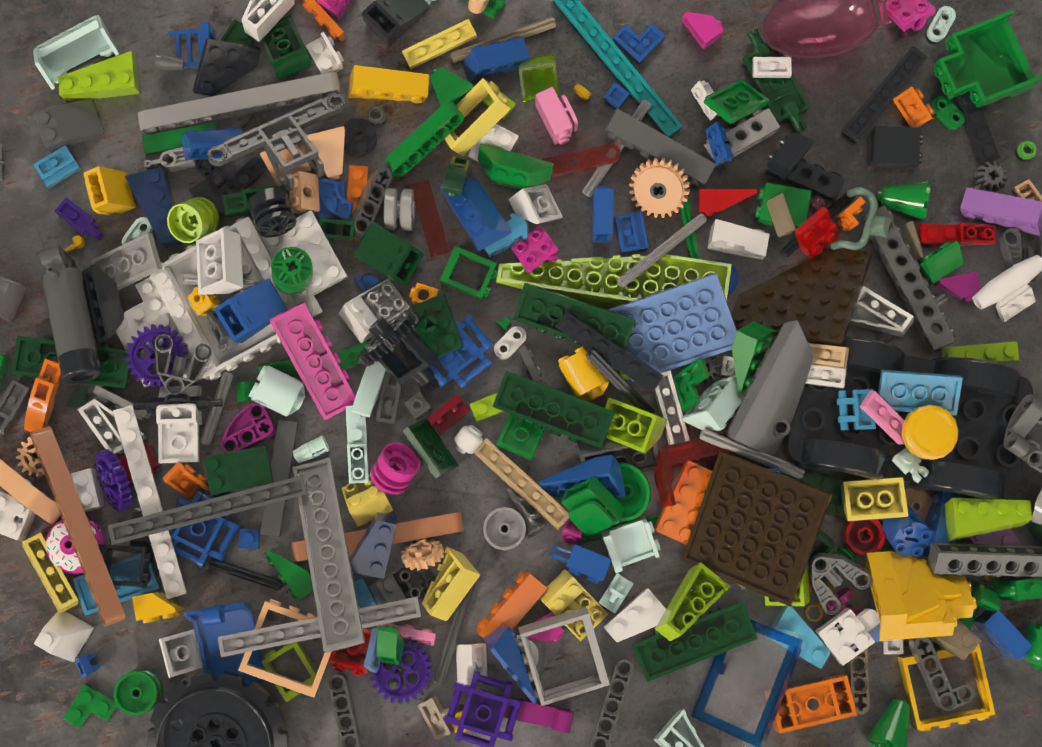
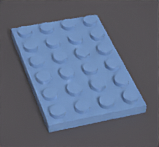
M717 273L608 309L636 319L626 350L659 373L692 363L699 358L704 359L732 350L737 332Z

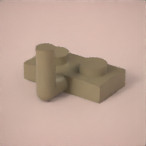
M436 696L417 705L436 741L454 732L451 723L444 721L449 707L443 710ZM459 701L457 711L463 707L462 701Z

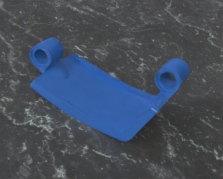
M238 602L228 605H217L185 613V618L192 621L204 672L214 671L217 677H220L224 671L237 673L245 677L244 682L248 685L253 681L257 683L266 681L238 671L245 653L221 657L219 636L254 630L256 624L250 603ZM261 649L252 651L248 663L264 669Z

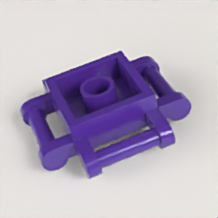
M474 671L470 686L455 681L453 686L455 690L450 707L444 717L445 722L458 726L454 741L460 742L461 740L481 747H494L497 737L512 741L514 736L512 733L518 712L523 706V701L509 698L513 682L508 680L504 682L481 675L478 671ZM477 683L503 689V695L476 688ZM462 691L468 692L460 719L456 718L455 715ZM507 704L511 705L512 708L505 731H500ZM466 729L490 736V740L463 733V730Z

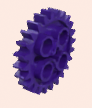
M151 324V330L144 326V333L137 330L138 337L131 336L134 342L127 343L131 350L125 351V353L130 354V357L126 358L125 361L131 362L127 368L134 369L131 375H138L137 381L143 380L144 385H148L150 382L151 387H155L156 384L159 387H163L158 373H152V367L156 364V356L153 350L155 351L156 338L162 334L172 338L173 347L171 352L174 354V359L175 356L186 358L184 355L188 354L189 351L183 349L187 346V343H181L184 337L177 336L178 331L174 330L171 332V327L169 326L164 330V325L159 324L157 329L156 325ZM163 337V343L160 348L166 349L169 347L170 341L168 338ZM147 342L150 343L152 349L147 346ZM146 349L147 356L142 359L140 353ZM174 360L170 362L167 374L171 375Z
M106 449L97 452L96 463L94 464L97 468L95 472L98 474L99 486L103 494L106 495V500H109L110 506H113V509H116L117 512L129 509L132 503L130 499L132 495L130 494L131 489L128 486L130 482L126 479L127 474L124 467L121 466L120 460H117V455H114L113 451Z
M411 640L408 641L407 645L404 644L400 662L401 667L406 670L403 672L407 686L406 689L403 688L401 675L397 674L400 671V667L397 664L392 669L387 670L385 662H380L378 672L369 671L375 675L370 678L371 681H376L372 687L374 689L380 688L377 692L378 695L385 693L384 700L391 697V703L394 704L396 699H398V703L402 705L403 699H405L409 704L410 697L417 701L416 694L424 695L422 689H429L426 682H432V679L428 677V674H433L434 671L429 670L428 667L432 666L433 663L427 662L430 655L423 656L425 653L424 648L418 651V643L413 647ZM411 654L414 660L411 664L407 665L404 663V658L406 655ZM411 674L418 675V681L414 684H410L408 681ZM392 679H398L399 685L395 689H391L389 686Z

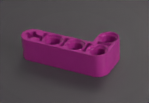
M509 696V698L523 701V706L519 709L516 720L550 727L558 732L570 733L574 715L572 710L552 705L542 706L538 702L533 704L532 701ZM507 704L504 718H509L511 705Z

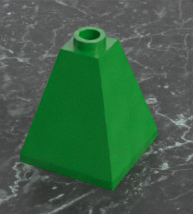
M442 67L434 69L429 75L440 106L449 101L457 105L473 88L472 83Z

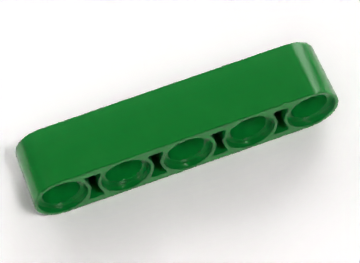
M449 101L443 104L386 157V164L395 177H402L463 122L464 116L454 102Z

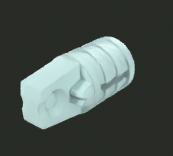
M321 435L294 450L293 455L296 461L301 463L314 459L330 451L324 436Z

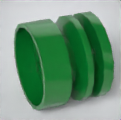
M287 247L275 254L271 263L273 283L277 289L285 294L294 295L302 293L309 287L313 277V266L307 252L297 247ZM292 265L295 266V269L289 271V268H291Z

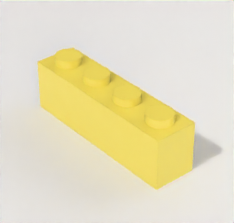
M39 533L23 541V549L59 614L78 605V599L61 568L54 563L53 565L50 563L46 555V541L42 534Z

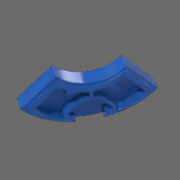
M319 178V192L326 208L337 218L350 221L354 204L341 196L339 182Z

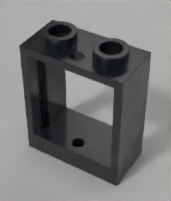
M99 544V549L109 575L112 552L142 553L139 582L112 580L114 586L147 588V583L149 584L151 580L149 565L153 561L151 548Z

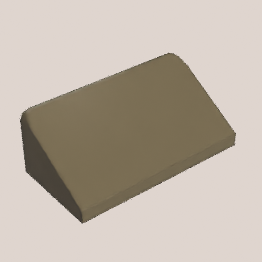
M782 193L767 201V207L778 237L792 234L795 230L789 208Z
M910 221L899 226L904 243H907L911 249L910 254L913 260L919 261L924 257V253L914 222Z

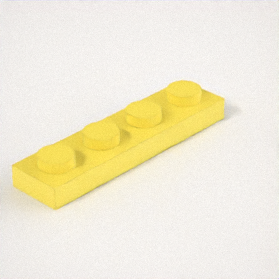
M469 19L403 50L402 54L411 70L477 38V34Z

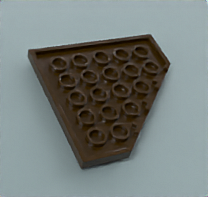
M831 248L739 294L731 314L736 329L739 330L755 321L775 330L773 336L777 337L785 322L798 320L808 342L842 347L872 258L871 252L844 248L833 250Z

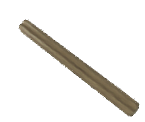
M549 17L454 51L450 54L453 63L465 60L471 49L477 45H482L483 47L495 41L501 43L510 38L524 39L555 28L556 21L554 17Z

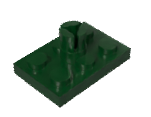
M442 293L409 307V309L412 308L419 315V322L415 325L417 333L436 353L437 357L435 359L464 348L446 294Z
M427 418L403 430L406 439L413 445L416 450L415 452L419 456L420 466L425 463L435 479L459 466Z

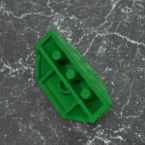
M480 144L478 162L492 184L520 191L523 188L542 185L551 179L554 163Z

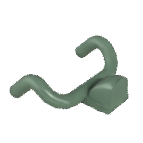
M856 187L847 191L848 197L856 195L865 196L870 202V210L861 239L855 243L846 240L833 242L831 244L833 250L839 248L861 249L867 244L870 235L887 237L892 219L888 216H876L878 202L870 190Z

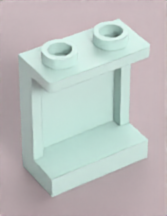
M645 517L601 532L609 558L612 559L611 564L615 573L623 571V566L651 556L660 557L658 553L661 550L657 539L654 540L652 533L655 532L652 522H648Z

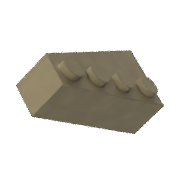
M958 619L957 627H954L952 636L927 637L930 641L938 644L940 648L962 660H965L982 641Z

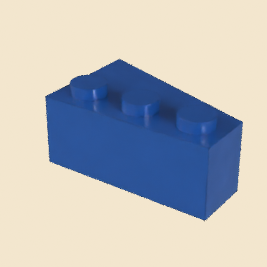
M510 38L501 43L495 41L483 47L482 45L474 46L462 66L468 82L474 84L477 78L485 76L488 79L492 77V73L499 71L506 73L523 67L529 61L530 56L523 38Z
M940 491L933 496L924 521L931 531L932 537L924 549L923 556H929L932 543H957V540L952 542L947 540L944 504L952 498L964 497Z

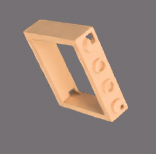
M270 599L269 602H264L254 629L262 628L268 609L297 620L318 617V615L309 612L307 615L299 613L301 609L290 605L287 609L281 606L282 602ZM252 651L245 652L238 671L314 698L331 652L324 653L312 686L249 664L248 661Z

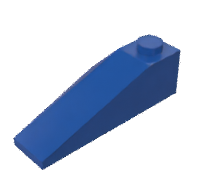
M613 455L593 458L539 481L540 487L550 496L563 497L568 488L595 476L615 498H622L626 495L621 467Z
M502 624L486 636L484 640L491 652L509 672L511 677L517 681L520 688L534 704L537 701L518 644L514 640L516 635L510 627L506 629Z

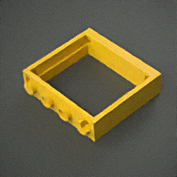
M980 645L970 653L982 708L922 720L919 719L908 665L917 663L913 654L897 657L908 705L911 706L910 718L913 728L920 732L932 730L931 727L934 726L947 728L951 726L950 723L967 724L970 723V719L977 718L978 721L988 719L990 715H995ZM942 648L935 649L939 659L955 656Z

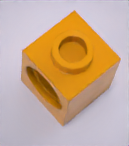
M417 283L416 287H412L409 298H412V304L416 305L426 301L419 299L420 293L427 292L429 297L426 300L439 295L440 291L439 289Z

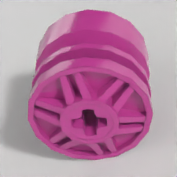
M400 442L389 443L384 447L371 468L370 476L372 482L385 493L391 495L403 493L418 472L421 461L415 450L408 445Z

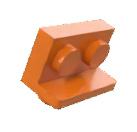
M910 87L893 99L911 128H919L928 121L933 120L932 114L935 113L930 104L926 105L922 100L925 97L919 88L915 89V87Z
M861 196L835 218L836 224L841 230L849 232L859 224L855 216L863 210L861 206L865 201Z

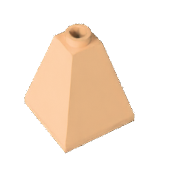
M344 126L307 135L308 140L317 149L319 158L324 163V178L330 180L340 179L339 175L343 171Z

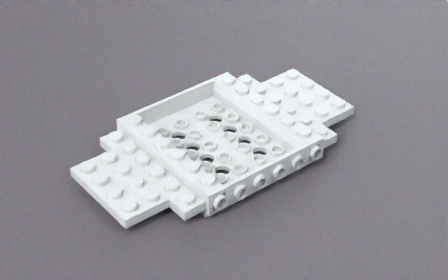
M312 210L297 217L295 227L278 237L266 238L260 236L256 230L254 220L249 216L237 219L236 223L230 227H222L240 234L243 277L254 279L258 284L270 279L287 309L304 301L312 317L321 314L323 311L314 295L348 277ZM196 244L186 247V251L180 254L171 255L168 261L160 262L162 270L151 274L149 278L135 285L143 302L124 312V320L116 330L125 350H131L127 343L134 342L131 336L138 337L137 330L144 333V326L151 330V324L156 325L157 329L159 324L164 325V330L169 326L171 327V332L174 330L178 331L177 336L184 337L181 343H187V346L183 349L189 351L188 354L184 355L189 361H186L187 369H184L183 378H187L196 346L201 343L209 345L212 355L197 381L202 378L211 381L221 377L222 372L236 369L238 367L237 364L254 359V355L259 352L265 353L272 348L271 346L277 342L281 344L273 326L269 324L243 343L233 342L230 337L227 344L219 346L212 331L213 326L208 321L207 316H199L192 309L191 302L187 297L196 287V285L184 282L186 273L197 274ZM283 248H300L307 252L311 258L313 266L312 282L300 294H285L278 290L273 283L271 273L272 259ZM292 265V267L289 268V271L295 269V266ZM238 289L230 294H218L217 297L223 303L245 290ZM160 338L158 341L159 347L163 343L162 338ZM147 342V346L152 349L150 343ZM202 346L198 348L197 354L199 357L205 358L208 356L209 350L207 347ZM146 349L140 353L142 359L147 356ZM172 352L170 362L174 360V354ZM156 364L152 367L153 374L157 373Z

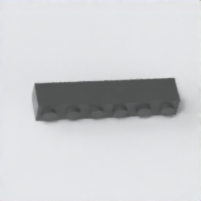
M618 108L614 110L603 130L607 132L609 138L613 140L618 138L624 142L623 145L625 147L639 150V154L647 159L650 157L653 159L657 158L658 162H661L662 158H665L666 163L671 159V165L673 166L678 163L677 169H684L682 175H688V182L695 186L705 185L716 165Z

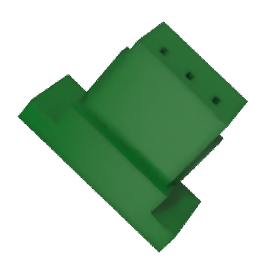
M505 316L500 322L497 320L496 324L507 332V327L511 324V321Z

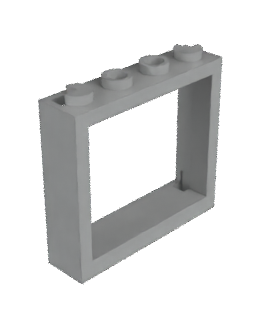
M587 607L518 627L520 633L516 635L520 647L524 646L525 652L522 653L525 665L529 664L531 670L527 671L530 682H535L536 688H533L535 698L540 699L542 706L610 685ZM582 620L598 674L543 691L527 636Z

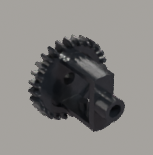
M410 308L400 313L398 317H395L389 323L383 316L376 320L368 329L374 337L362 348L363 350L359 352L360 354L357 359L366 367L373 365L374 361H379L399 384L412 377L420 386H423L435 375L429 366L437 355L415 332L414 328L419 322V315ZM399 338L406 345V348L409 351L411 350L419 359V361L408 368L389 349V347L395 349L393 345L395 342L401 343Z

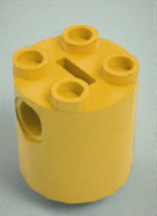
M583 346L574 351L575 355L570 357L568 355L564 356L558 362L574 396L585 401H593L604 394L610 381L586 357L589 350Z

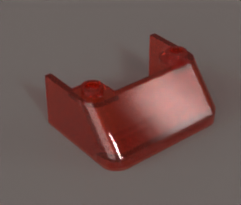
M725 433L719 434V435H722V436H724V437H727V438L731 439V438L728 437ZM700 438L662 447L658 452L654 473L660 506L676 505L671 485L674 479L673 468L682 467L687 461L694 463L706 461L707 468L713 471L719 451L735 456L736 454L703 441Z

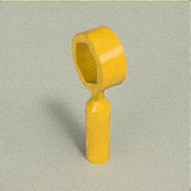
M828 583L831 590L833 591L835 587L831 583ZM820 600L817 605L810 604L805 608L804 615L807 620L817 622L822 618L823 611L820 607ZM811 607H817L819 611L816 619H810L808 615Z

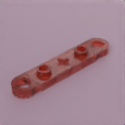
M606 144L540 160L554 163L551 178L614 164L620 159L621 152L617 145ZM614 149L616 151L615 157H606L607 151ZM572 158H576V160L579 161L576 163L575 167H573L572 164H569L570 162H572Z

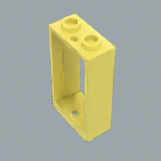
M482 78L456 105L465 118L488 94L495 101L459 138L454 131L445 138L450 148L462 157L510 110L506 103L508 99L501 92H498L499 87L493 81L489 83Z

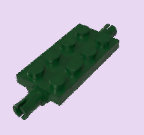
M755 29L754 32L750 31L747 37L754 49L752 53L744 56L742 60L758 91L769 99L766 106L767 109H770L778 123L790 119L797 134L800 131L806 130L808 127L800 113L808 110L810 105L793 72L790 78H753V57L785 56L777 42L772 44L764 43L758 29Z

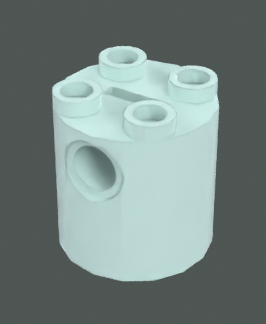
M264 365L257 377V380L260 381L259 384L255 382L249 394V397L252 398L251 400L286 417L299 410L305 398L303 382L269 365Z

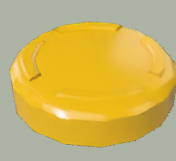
M925 405L915 408L907 415L902 425V438L904 445L912 454L921 459L935 460L945 457L953 450L958 440L959 430L955 418L949 411L941 406Z

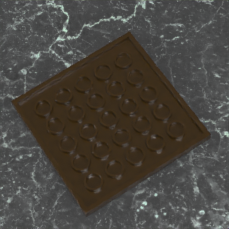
M719 451L682 560L694 566L701 562L716 575L791 607L833 494L735 455Z

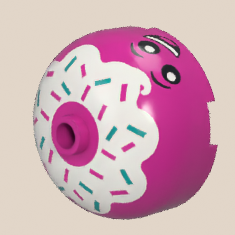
M87 517L98 547L99 544L107 545V536L102 526L95 520ZM61 519L50 529L46 537V555L52 565L54 563L61 568L62 572L67 574H84L64 522Z

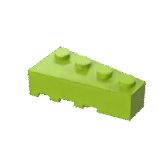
M132 51L59 76V95L66 102L140 94L138 59Z
M952 498L944 504L948 542L1024 526L1032 520L1030 500Z
M700 562L687 572L655 630L669 641L680 637L731 586Z

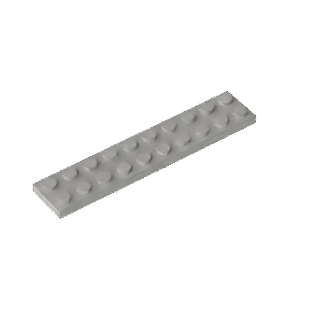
M326 458L293 467L294 477L303 475L308 493L299 496L298 503L323 650L327 653L365 643L332 460Z

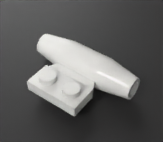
M1039 255L1032 256L1011 266L990 280L972 297L975 305L979 309H984L997 303L996 308L1002 321L1006 322L1035 303L1036 300L1032 287L1027 284L1042 271V258Z

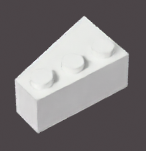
M715 219L711 226L707 249L763 260L766 256L770 234L765 233L764 230H753Z

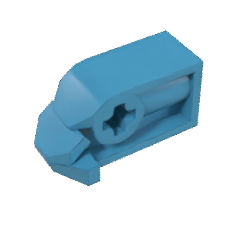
M514 213L510 214L511 220L506 222L512 233L483 249L489 259L515 245L521 238L524 240L528 238L529 225L525 219Z

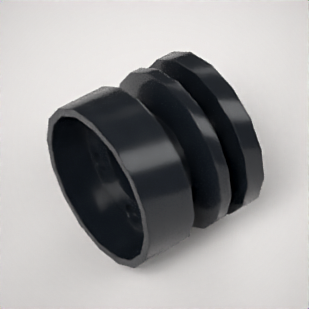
M267 188L255 193L248 200V207L254 218L256 230L262 237L272 238L281 236L292 230L296 225L297 220L284 189Z

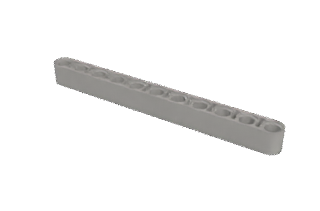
M331 72L138 112L137 115L140 132L150 134L326 98L331 94H340L341 88L338 74Z

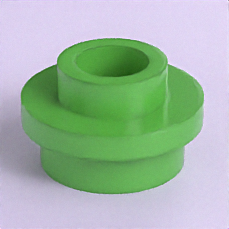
M1023 141L1017 147V153L1022 159L1029 160L1036 155V145L1031 141ZM1024 148H1027L1029 153H1025Z

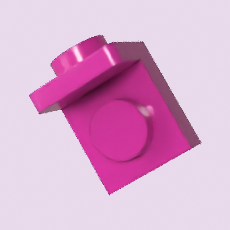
M570 518L563 526L562 541L570 545H581L583 532Z

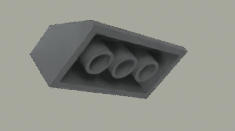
M605 438L602 448L583 441H579V444L577 443L580 464L596 457L613 455L618 463L632 464L642 470V472L660 468L657 442L646 453Z

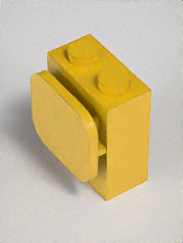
M98 166L83 173L91 207L96 213L103 215L122 214L136 208L131 187L125 178L127 172Z

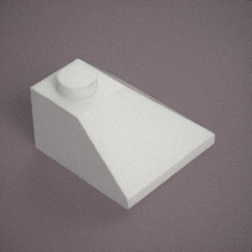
M547 184L523 188L508 199L517 216L535 224L563 218Z
M67 611L61 614L57 612L43 627L34 644L52 655L75 662L95 627Z

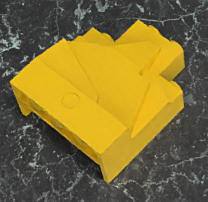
M893 551L866 553L865 570H867L872 579L870 587L880 622V641L952 636L954 627H957L958 618H971L973 616V611L976 609L977 604L975 597L971 595V583L966 580L965 575H937L932 572L925 559H918L914 556H902Z

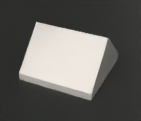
M194 629L159 639L169 678L203 668Z

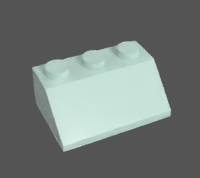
M736 375L712 382L699 396L701 402L686 412L681 419L683 422L698 429L719 432L725 428V423L735 415V410L741 406L747 389L742 392L738 391Z

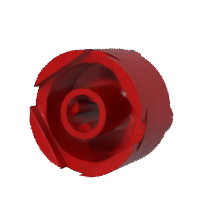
M877 519L846 521L841 529V543L846 545L853 554L866 555V553L877 552L884 544L885 533ZM860 532H864L865 539H861Z

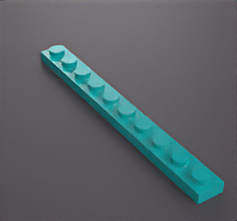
M553 0L639 105L642 100H646L651 104L646 114L662 134L670 138L682 128L681 123L579 0Z

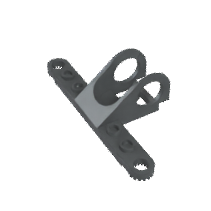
M335 93L324 99L321 98L231 138L219 146L210 148L208 160L214 166H221L264 147L280 183L287 191H291L294 189L293 177L288 170L309 162L318 177L324 175V163L319 158L317 149L308 140L307 135L302 129L343 111L346 107V99L343 95ZM333 101L341 102L340 105L338 104V106L332 104ZM295 144H299L303 156H300V153L295 147ZM286 148L294 158V160L287 163L278 153ZM215 154H222L223 157L216 159L213 156ZM312 159H315L316 164H317V168H316V166L314 165ZM279 165H280V167L282 168V170H283V172H284V174H285L286 180L284 179V177H283V175H282V173H281V171H280V169H279Z

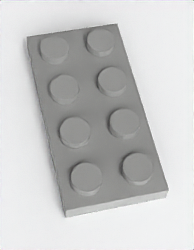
M145 233L90 261L91 265L96 264L116 282L118 290L162 270L152 233Z

